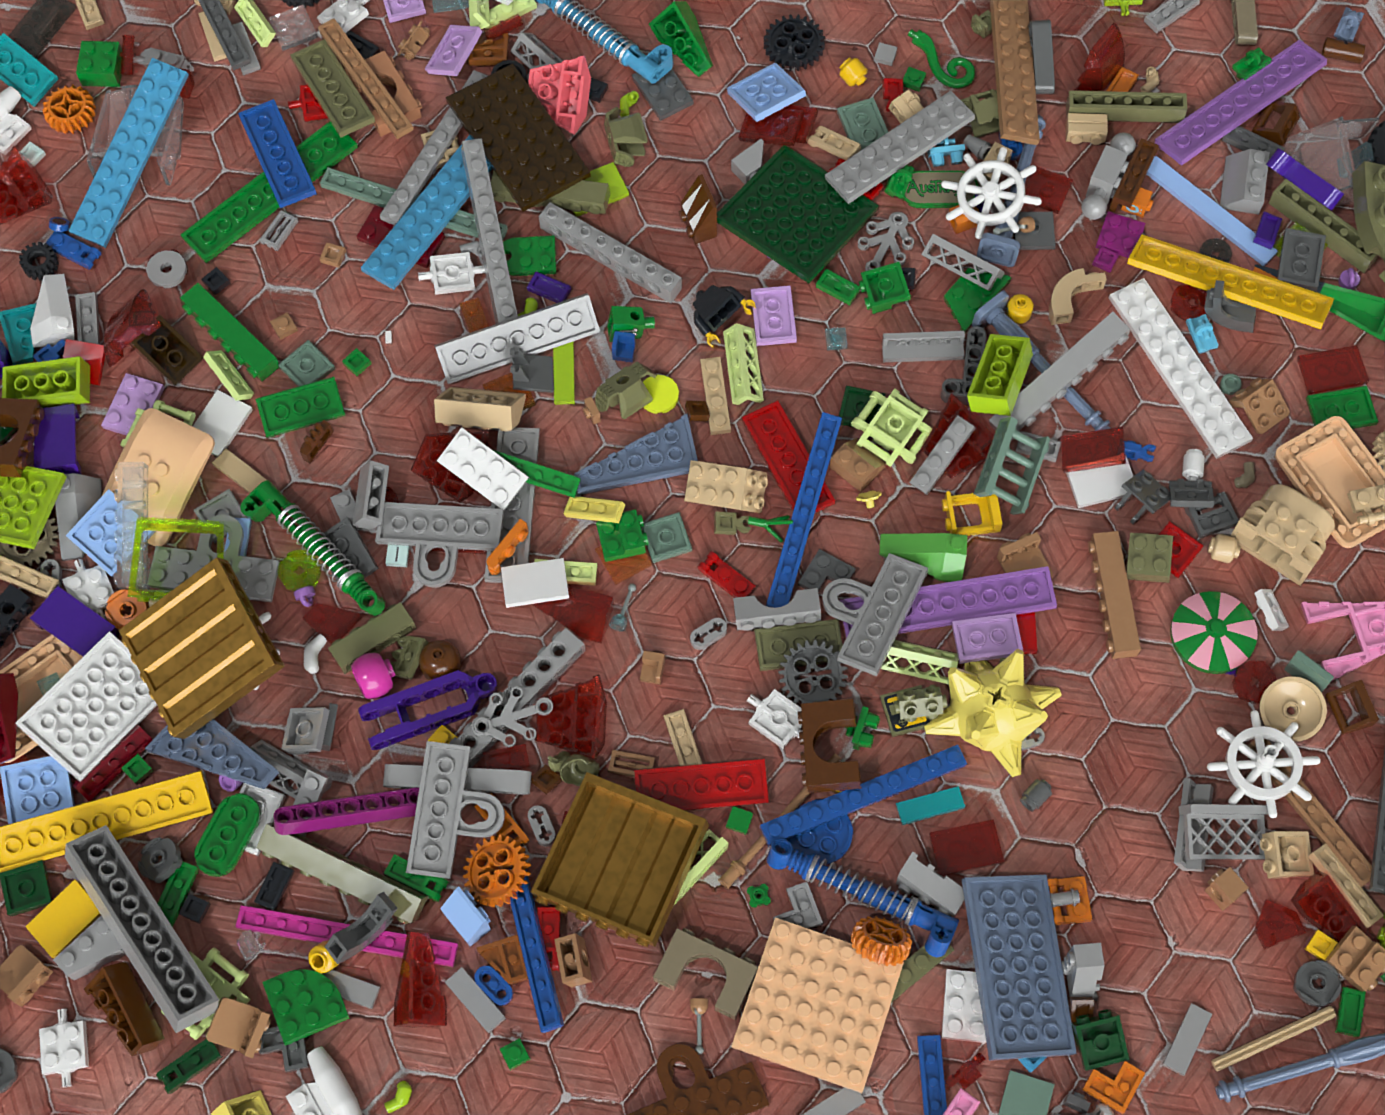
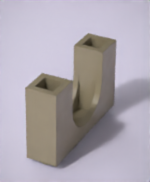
M676 929L653 976L654 981L674 991L689 963L699 958L715 960L723 967L726 974V983L715 1004V1011L735 1020L758 970V967L755 966L756 962L747 957L743 959L735 956L736 953L728 948L719 949L715 947L713 941L707 938H703V940L694 937L695 933L688 929Z

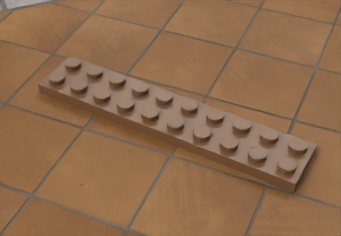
M990 0L1000 138L1037 145L1040 141L1032 46L1030 45L1028 29V0Z

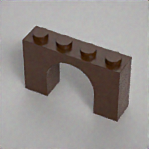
M0 398V427L18 428L16 436L10 442L0 446V477H21L23 470L27 466V459L29 453L32 452L34 439L39 433L41 420L45 416L44 409L41 407L38 399Z
M844 699L802 703L801 711H798V722L803 726V732H799L800 745H804V752L800 753L801 764L805 765L806 773H802L803 786H807L809 793L861 789L858 761L832 763L822 760L815 753V744L824 732L836 728L857 727L854 700Z

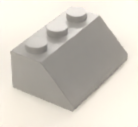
M1248 149L1226 156L1220 206L1222 208L1259 215L1264 204L1268 172L1266 163L1269 160L1270 152Z

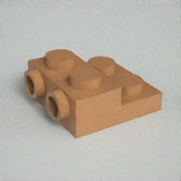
M1352 926L1325 959L1357 990L1364 992L1374 989L1378 984L1376 978L1380 973H1385V949L1378 942L1372 941L1357 926Z

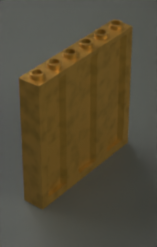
M218 557L119 630L122 636V643L128 648L132 662L137 665L140 671V678L148 686L150 697L156 702L159 714L168 725V732L176 738H188L285 667L228 560Z
M586 772L531 893L536 897L535 901L546 906L548 903L553 904L555 909L562 913L572 912L581 921L587 922L589 919L596 922L595 926L607 931L610 928L615 930V934L622 938L628 939V936L636 939L635 942L641 946L648 947L651 945L655 947L709 827L707 819Z

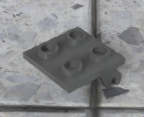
M514 347L511 348L512 366L510 367V372L513 374V389L553 393V357L524 354L521 348L517 352H515Z
M1143 469L1121 486L1127 493L1115 506V509L1117 511L1121 509L1133 495L1139 499L1144 505L1131 519L1130 523L1134 525L1147 510L1154 514L1170 501L1169 490Z

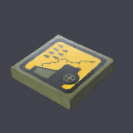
M919 685L907 689L917 690L922 689V686ZM892 692L880 695V701L892 737L923 730L924 726L932 721V719H928L925 716L917 717L913 722H907L904 719L900 720L899 714H895L893 701H897V693Z

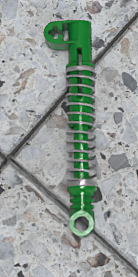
M271 481L261 482L242 501L240 506L242 514L254 522L263 521L272 512L276 517L277 523L282 526V529H287V534H292L291 538L297 539V545H302V550H307V555H312L311 559L313 561L317 560V566H322V571H327L326 575L328 577L332 576V582H337V587L343 593L349 594L361 609L373 616L383 612L385 609L384 599L368 585L360 570H357L356 566L351 564L349 559H346L345 554H342L340 549L336 548L334 543H331V540L321 532L320 528L316 527L314 522H311V519L301 511L300 507L295 503H291ZM322 559L324 563L319 564L318 561ZM325 564L329 567L326 570L323 569ZM330 569L334 572V574H332V575H329V574H328V572L330 571ZM335 575L339 577L338 580L333 579ZM374 599V603L369 606L370 601Z

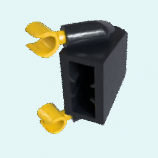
M711 285L706 291H698L696 293V300L693 302V306L696 309L694 311V324L701 334L707 337V343L713 349L712 340L717 339L720 344L721 341L711 331L715 332L741 307L740 303L748 315H751V311L747 308L748 306H753L756 309L753 300H745V296L732 286L717 287Z

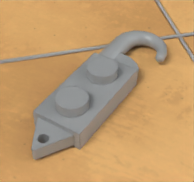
M138 42L127 44L123 50L126 60L144 65L145 67H148L151 59L154 58L186 72L194 71L193 66L182 55L151 47L145 49L140 56L130 54L129 51L132 47L140 45Z

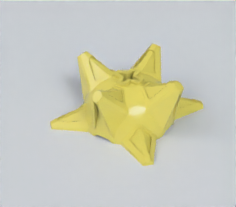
M1020 649L1012 652L995 668L986 660L964 663V670L951 667L948 671L951 697L950 706L943 711V714H939L937 718L932 719V721L924 726L926 734L960 736L964 741L982 750L991 751L1012 777L1021 775L1022 741L1046 721L1048 715L1043 709L1061 696L1060 689L1058 687L1026 685L1024 682V652Z

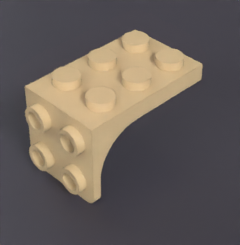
M691 460L684 501L761 513L765 502V488L768 484L767 473L747 468Z

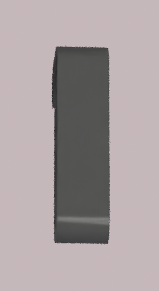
M1031 20L1028 24L1030 45L1032 46L1036 95L1054 94L1055 78L1051 20Z
M975 326L968 331L962 379L948 378L943 382L940 397L945 403L969 406L966 392L969 391L974 377L968 374L976 373L985 349L986 332L983 328ZM974 338L977 339V344H974ZM971 355H975V356H977L978 358H977V359H974V358H971L970 356H971ZM947 389H952L954 392H953V393H949V392H947L946 390H947Z

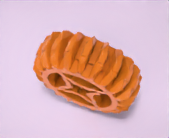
M65 84L63 89L58 87L56 92L51 91L52 96H46V102H43L44 118L49 126L58 133L62 131L64 134H67L70 131L74 134L75 130L81 132V128H88L87 123L93 122L92 117L96 116V105L93 97L87 90H84L81 86L76 88L74 84L70 88Z
M867 916L866 919L861 918L854 926L851 934L852 947L856 949V953L862 954V958H867L870 962H876L878 965L880 963L885 966L889 964L892 966L902 964L909 956L912 947L911 935L907 933V930L901 928L900 924L893 923V920H886L885 917L883 919L877 916L874 918Z

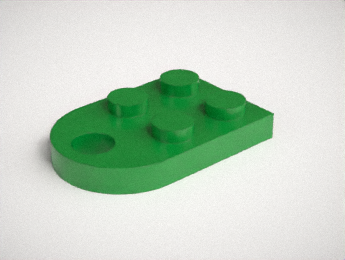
M555 235L516 237L503 242L505 254L512 256L511 259L507 260L509 275L528 276L534 275L535 272L543 275L556 274Z

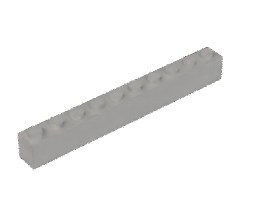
M482 138L462 141L461 153L495 323L498 324L518 317Z

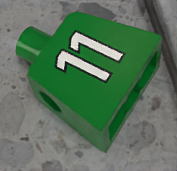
M611 306L607 322L609 342H613L615 331L635 334V339H640L644 329L655 328L654 316L644 317L643 308Z

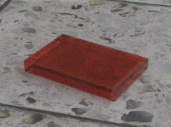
M782 108L758 122L746 113L738 138L743 142L756 143L762 139L765 144L794 146L804 112L803 110Z
M1357 345L1300 355L1297 358L1308 395L1364 385L1369 382Z
M1123 427L1061 436L1062 469L1064 473L1126 464Z
M994 819L929 833L938 873L941 876L1003 864L1005 862Z

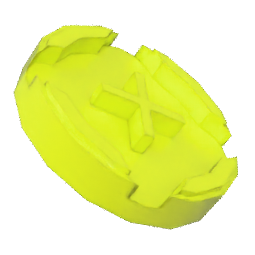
M657 375L656 378L650 376L643 381V384L653 398L652 402L644 406L645 410L654 414L667 413L676 406L679 390L673 379L665 375Z

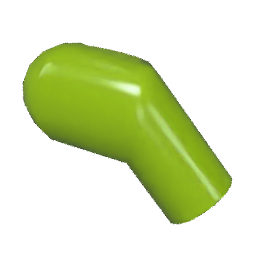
M631 91L620 99L621 117L628 116L629 108L639 99V94L636 91Z
M532 297L527 298L524 311L517 315L521 316L536 311L538 309L537 300Z
M400 1081L397 1084L398 1089L395 1098L384 1103L388 1114L408 1104L412 1089L407 1081Z

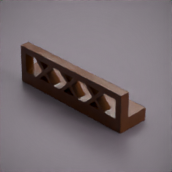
M1141 138L1114 194L1110 211L1115 212L1118 204L1131 208L1158 151V144Z

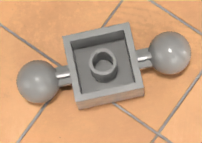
M1122 132L1116 134L1112 138L1110 146L1106 145L1091 176L1086 198L1081 205L1082 213L1088 219L1097 220L1104 216L1110 199L1114 197L1129 165L1126 159L1134 152L1136 147L1135 139L1129 133Z

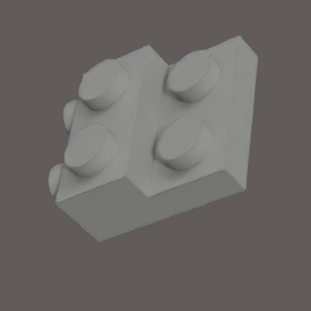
M325 707L290 708L281 749L292 755L321 752L330 710Z

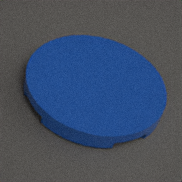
M821 799L812 800V801H810V802H807V803L803 804L802 806H800L798 809L803 808V807H805V806H807V805H810V804H812V803H815V802H817V801H820ZM845 815L791 837L788 841L792 844L794 851L796 849L799 850V854L804 852V856L806 854L819 855L820 863L826 858V865H829L841 859L848 851L852 842L853 827L848 815Z

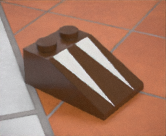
M703 174L698 175L681 201V210L679 211L681 221L687 225V235L693 239L695 244L717 237V206Z

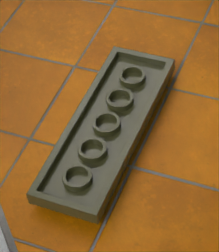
M325 39L290 54L291 60L340 138L375 122L373 114Z

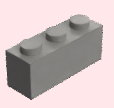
M370 460L360 468L353 518L354 526L373 530L382 523L389 472L388 465Z

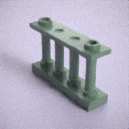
M1007 417L999 421L974 494L978 497L994 494L1013 504L1010 514L1016 515L1025 513L1029 506V499L1044 456L1048 452V444L1051 438L1047 436L1034 440L1016 430L1017 419ZM1012 437L1032 448L1029 459L1010 449L1009 444ZM1005 456L1026 467L1023 477L1003 468L1002 464ZM998 475L1019 485L1016 496L996 486Z

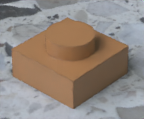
M326 243L320 257V262L339 268L346 253L345 247Z
M288 312L270 321L280 340L298 331Z
M592 397L584 399L585 407L582 409L585 417L591 419L593 425L601 422L600 412Z

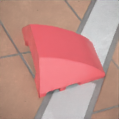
M585 56L530 69L528 85L556 125L575 135L587 117L591 75Z

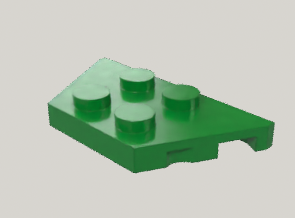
M968 268L964 273L970 274L975 272V270ZM988 272L979 274L981 282L987 285L992 275ZM1003 275L1002 279L997 278L990 291L962 276L944 295V301L951 309L954 319H957L961 331L965 333L972 326L975 313L1011 281L1010 276Z

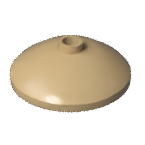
M1284 677L1273 682L1264 691L1260 700L1259 711L1265 727H1271L1281 732H1284L1292 722H1296L1299 727L1291 739L1294 742H1299L1311 738L1321 729L1326 719L1327 706L1323 694L1312 682L1300 677ZM1287 708H1293L1294 714H1288Z

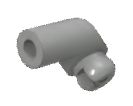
M478 241L459 245L461 253L469 252L482 257Z

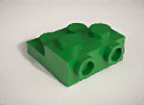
M900 262L861 272L862 280L858 281L861 292H866L867 298H864L867 310L871 309L872 314L892 309L893 304L911 300Z
M636 509L623 512L619 523L596 522L605 562L646 553L645 545H649L647 534L641 531V527L644 526L642 514L637 515Z

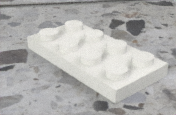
M462 427L437 460L504 511L529 478Z

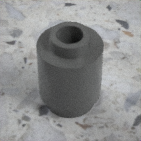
M1036 779L1022 793L1020 802L1031 812L1039 809L1052 795L1051 785L1044 779L1041 781Z

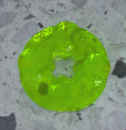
M306 550L291 551L279 563L278 576L288 590L296 591L306 586L315 587L318 584L321 567L317 566V560L313 561L311 559L312 555H307ZM299 566L305 570L301 575L294 573V571L298 570Z

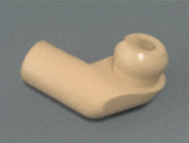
M1151 66L1146 69L1147 83L1140 88L1141 92H1151L1158 86L1159 75L1155 67Z

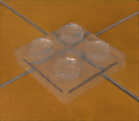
M304 5L268 18L276 32V38L282 51L318 38Z

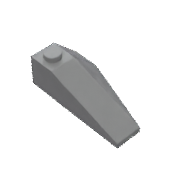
M76 473L65 474L66 480L55 502L62 561L84 558L85 553L66 535L102 497V480L99 478Z

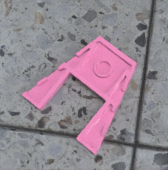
M1385 602L1301 603L1307 624L1349 615L1362 652L1322 661V668L1334 676L1332 681L1385 654Z

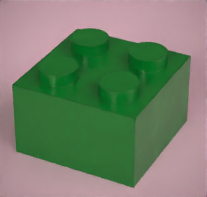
M81 41L76 74L82 86L120 87L125 57L119 42Z

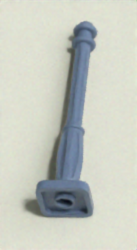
M1038 115L1039 136L1041 139L1043 137L1042 129L1046 127V122L1042 116ZM1024 143L1017 166L1018 172L1030 166L1036 145ZM1015 184L1011 186L1010 192L1017 193ZM1005 199L1004 206L1008 208L1013 201ZM1019 213L1013 218L1016 223L1018 221ZM1007 223L996 225L995 228L1002 229L1009 226ZM1012 230L1002 232L1000 235L984 233L981 236L977 257L987 262L1013 267L1018 257L1020 243L1011 239L1014 233Z
M1005 290L984 304L974 315L972 327L978 326L983 328L989 324L993 325L1000 335L1029 338L1026 332L1005 314L1004 310L1009 299V294ZM1030 339L1033 352L1030 362L1043 373L1051 365L1040 354V349ZM1071 386L1066 389L1067 393L1063 397L1086 420L1085 425H1091L1095 429V436H1105L1111 430L1109 427L1110 421H1104L1100 417L1101 411H1094Z
M1385 1033L1363 1037L1336 1048H1330L1326 1054L1240 1079L1239 1076H1234L1233 1081L1229 1083L1220 1080L1219 1086H1215L1216 1094L1219 1100L1224 1099L1225 1102L1229 1103L1232 1096L1238 1095L1240 1098H1244L1245 1092L1332 1066L1338 1069L1342 1066L1377 1058L1385 1054Z

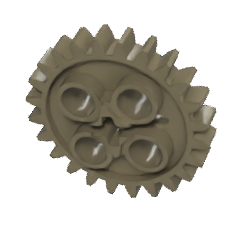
M55 519L47 520L42 531L45 537L38 540L35 549L29 548L25 554H20L17 551L21 546L14 545V547L9 548L11 544L0 542V555L22 565L28 564L30 568H33V562L40 566L41 558L48 560L46 554H54L51 547H58V544L53 541L59 539V535L54 533L58 531V526H52L56 523Z

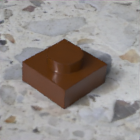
M686 401L685 409L689 421H709L710 413L706 401Z
M547 764L531 776V782L546 795L562 781L561 776L552 771Z
M1069 997L1071 1022H1075L1076 1017L1080 1015L1093 1017L1094 999L1092 997Z

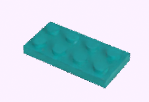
M2 33L0 36V80L16 89L22 98L35 107L59 78L6 34Z

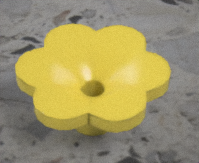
M881 491L860 493L856 500L866 502L867 508L875 507L874 500L878 499L882 493Z

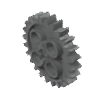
M806 640L805 647L797 643V651L790 648L789 650L792 655L783 656L787 663L780 662V665L785 669L778 671V674L784 675V678L780 679L779 683H785L786 686L781 690L789 691L786 696L787 698L794 696L793 703L801 701L802 704L829 701L828 699L837 700L834 694H843L839 687H846L842 679H846L848 676L842 674V671L848 668L841 666V662L837 661L839 651L832 653L833 646L831 645L826 649L824 641L820 646H817L816 640L813 641L811 646ZM819 656L825 657L827 660L826 667H818L816 665V658ZM801 660L805 662L806 670L804 672H798L795 669L794 664L796 661ZM810 669H813L814 672L832 670L830 674L818 675L815 681L812 680V677L799 680L794 679L795 676L810 673ZM827 677L831 680V687L829 689H823L820 686L821 678ZM802 681L810 684V691L808 693H802L799 690V684Z

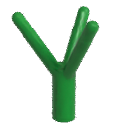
M789 515L772 519L749 516L748 524L764 527L782 543L783 539L769 525L793 524V520H787L790 518Z

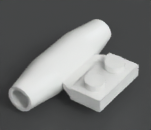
M11 86L0 92V152L4 155L32 130L31 126L19 116L10 114L21 99L19 92Z
M318 1047L309 1052L307 1059L315 1083L303 1084L286 1096L295 1115H362L354 1092L340 1067L323 1047Z

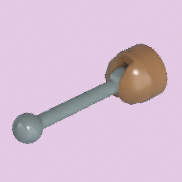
M1030 216L1021 218L1018 221L1019 230L1022 233L1034 231V219ZM1010 227L994 228L993 234L1000 235L1002 232L1011 231Z
M693 998L690 999V1008L697 1015V1046L695 1051L700 1055L704 1052L702 1046L701 1015L707 1011L708 999Z

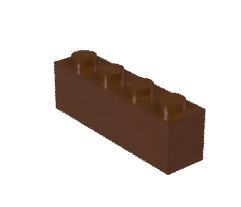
M126 961L103 967L84 988L87 995L92 994L95 998L94 1005L97 1009H102L107 1015L105 1020L109 1026H115L117 1037L131 1056L152 1051L165 1039Z

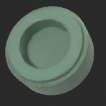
M1226 374L1220 381V389L1227 395H1234L1241 387V380L1235 374Z

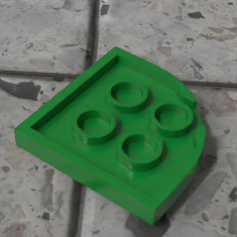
M306 969L292 970L262 982L285 1046L350 1019L339 990L329 978L321 973Z

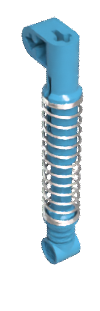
M535 0L541 4L545 3L557 17H561L563 21L566 20V23L571 24L572 28H576L577 32L582 31V36L587 35V39H592L593 44L598 43V47H603L604 52L608 51L610 56L614 55L615 60L619 59L621 65L629 66L652 84L659 81L673 67V53L669 46L659 45L648 55H645L640 51L639 46L628 40L620 32H617L611 25L606 24L595 13L586 9L584 5H580L578 1Z

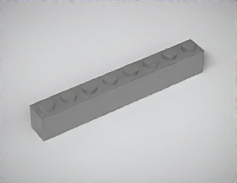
M1114 311L1110 313L1018 394L1011 416L995 414L989 419V425L996 431L1000 419L1013 417L1018 420L1016 425L1017 431L1021 432L1020 429L1025 425L1027 427L1036 420V415L1040 412L1045 413L1052 406V401L1056 398L1058 400L1067 393L1066 389L1068 387L1077 385L1083 379L1082 375L1087 371L1089 373L1098 366L1097 362L1100 359L1108 358L1114 352L1113 348L1116 345L1124 344L1129 339L1130 328Z

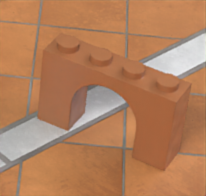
M384 50L365 59L380 82L393 87L397 91L393 100L410 123L421 118L420 109H422V105L418 98L414 99L412 96L413 91L410 85L404 83L405 79L402 72L396 70V64L392 56L388 57ZM344 69L359 93L362 92L348 71ZM371 111L375 118V122L372 124L380 137L390 133L391 130L377 111Z

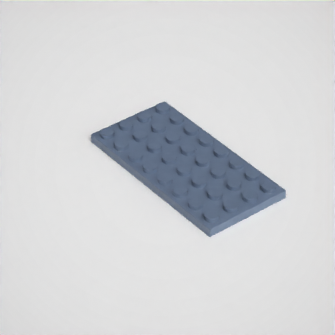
M1047 874L963 878L962 886L989 1061L1077 1054Z

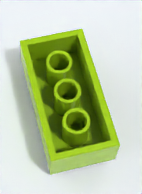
M990 334L967 394L971 412L1011 416L1033 356L1030 338Z
M78 356L3 367L2 398L38 399L42 408L62 406L64 404L78 405L90 403V365Z

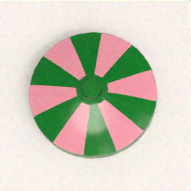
M1201 592L1187 598L1176 610L1170 626L1171 641L1180 658L1192 668L1209 674H1224L1238 669L1250 658L1257 643V626L1249 609L1238 599L1221 592Z

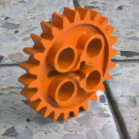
M499 834L498 837L491 836L490 840L483 838L484 845L476 843L478 850H470L473 855L472 858L465 859L469 862V866L463 867V869L468 871L467 874L463 875V878L469 881L464 886L470 889L469 893L474 896L475 901L480 902L482 905L494 908L495 905L502 907L503 902L511 904L510 897L518 899L516 892H524L521 885L528 884L524 878L531 875V873L526 871V868L530 867L531 864L525 862L529 855L524 853L526 848L520 846V842L509 836L505 837Z

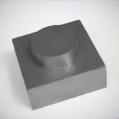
M1077 1092L1066 1095L1063 1105L1082 1114L1088 1111L1091 1104L1086 1101L1084 1095Z

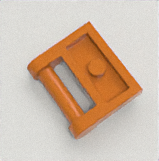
M1085 876L1048 879L1050 893H1058V887H1063V892L1070 891L1073 888V890H1078L1080 903L1076 904V906L1072 904L1066 905L1067 916H1062L1060 906L1052 907L1055 925L1092 921Z

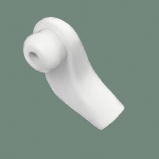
M321 634L316 636L304 648V668L310 674H315L319 671L318 654L327 642L326 638Z

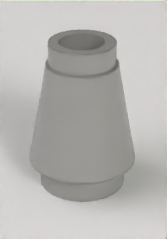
M971 134L963 142L978 159L982 160L985 159L992 148L989 142Z

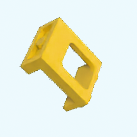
M946 491L945 498L941 502L943 512L947 513L945 528L946 531H950V534L970 536L1001 531L1002 518L996 495L978 497L971 493L951 496L950 491ZM977 504L982 523L976 526L957 528L953 506Z

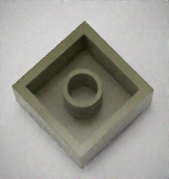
M1130 533L1127 579L1169 583L1173 536Z

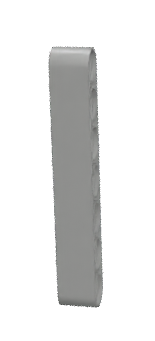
M385 764L383 787L398 789L420 788L423 766ZM468 768L465 791L529 795L532 772Z

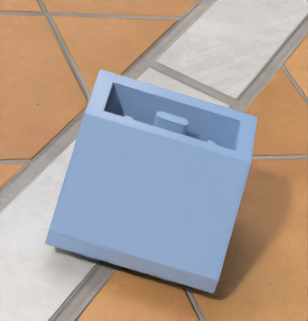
M457 887L440 909L471 947L491 930L488 924L491 921L481 906L475 907L477 904L469 891L466 889L463 892L460 887Z

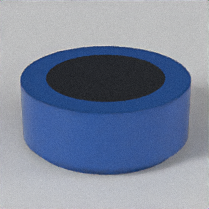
M61 217L49 219V228L56 232H66L69 230L70 222L67 219Z

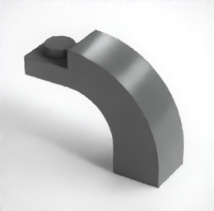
M1216 280L1215 288L1207 290L1204 308L1208 317L1223 327L1253 333L1257 308L1237 303L1227 298L1224 294V281Z
M385 892L378 894L359 919L332 935L325 945L326 950L337 964L348 960L372 943L394 920L392 916L398 908Z

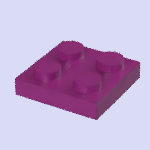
M1107 212L1095 248L1100 249L1102 246L1118 253L1120 256L1129 258L1143 233L1146 223Z

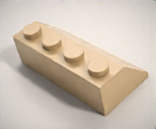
M449 387L434 399L435 422L443 423L444 426L457 424L462 425L464 428L477 426L484 430L498 428L504 432L511 431L520 422L526 394Z

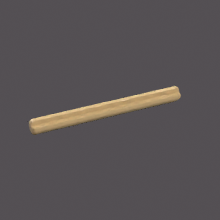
M1332 1006L1325 1007L1211 1061L1215 1071L1225 1069L1336 1017V1013Z

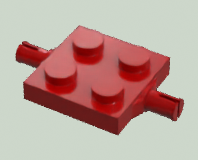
M307 84L300 85L299 100L288 101L289 109L301 107L305 122L328 118Z

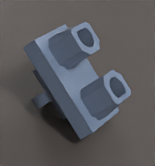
M1346 7L1334 37L1344 40L1345 44L1347 41L1352 42L1364 13L1352 11Z

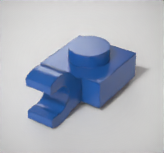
M61 339L53 347L47 344L35 353L33 357L37 362L61 359L60 356L64 353L66 341Z
M1121 441L1117 457L1126 455L1127 459L1137 461L1139 458L1152 462L1154 456L1148 455L1147 451L1154 452L1156 446L1148 444L1142 447V445L1134 441Z

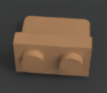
M1256 378L1250 382V386L1237 391L1234 394L1235 396L1229 400L1232 408H1243L1257 434L1265 433L1290 413L1273 379Z
M1038 532L1033 534L1026 533L1019 540L1013 543L1008 541L1000 546L997 559L1005 573L1049 567L1038 547L1041 541ZM1049 567L1050 576L1052 577L1053 573Z
M19 945L0 965V989L8 995L7 997L22 1007L33 997V994L49 979L53 971L28 949Z
M222 997L206 1034V1039L237 1050L244 1056L253 1058L254 1054L260 1050L262 1044L260 1039L263 1032L267 1031L270 1025V1014L263 1009L228 997Z

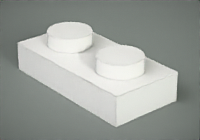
M1260 589L1255 592L1257 605L1263 610L1268 627L1272 631L1287 629L1289 625L1272 590Z

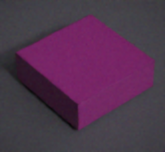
M1101 246L1092 265L1110 273L1119 254Z

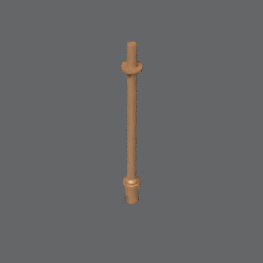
M834 753L827 762L836 763L841 758ZM807 786L799 792L778 817L793 812L810 794ZM763 834L740 860L732 861L729 869L718 879L719 883L726 889H729L740 875L743 876L746 873L745 866L766 844Z

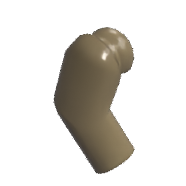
M1245 462L1243 464L1244 474L1236 477L1234 480L1236 488H1247L1255 481L1253 462Z

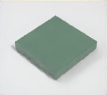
M309 340L278 364L279 368L298 387L320 381L336 369Z
M680 512L645 522L644 526L641 527L642 533L647 534L649 543L647 548L652 563L692 551Z
M1299 650L1284 668L1293 677H1300L1312 682L1321 693L1334 678L1333 675Z
M1010 1070L998 1115H1047L1055 1084Z

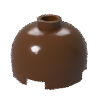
M434 640L423 647L419 656V666L422 674L430 681L452 672L460 671L462 667L461 656L458 649L451 642Z

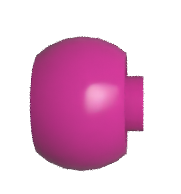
M367 653L361 655L352 663L353 675L364 698H381L392 689L393 682L391 678L396 675L388 659L383 660L378 653Z

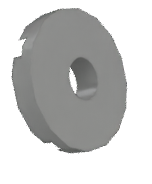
M165 250L156 253L150 258L147 263L146 272L149 280L155 286L172 288L184 280V276L187 273V265L179 253ZM167 266L172 267L168 273L162 272L163 268Z

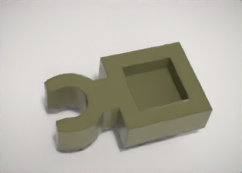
M716 511L714 514V534L735 535L737 530L741 533H749L751 527L743 525V522L748 523L749 516H742L738 519L736 518V513Z

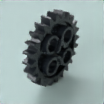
M790 14L789 19L782 16L781 22L775 19V25L770 24V28L766 29V35L764 36L765 55L769 56V61L775 60V63L778 65L782 64V69L789 66V71L793 67H796V70L799 71L800 66H802L806 70L807 64L814 66V61L818 62L819 56H823V50H825L823 30H819V24L814 25L813 19L808 22L807 16L800 19L799 14L796 18H793Z

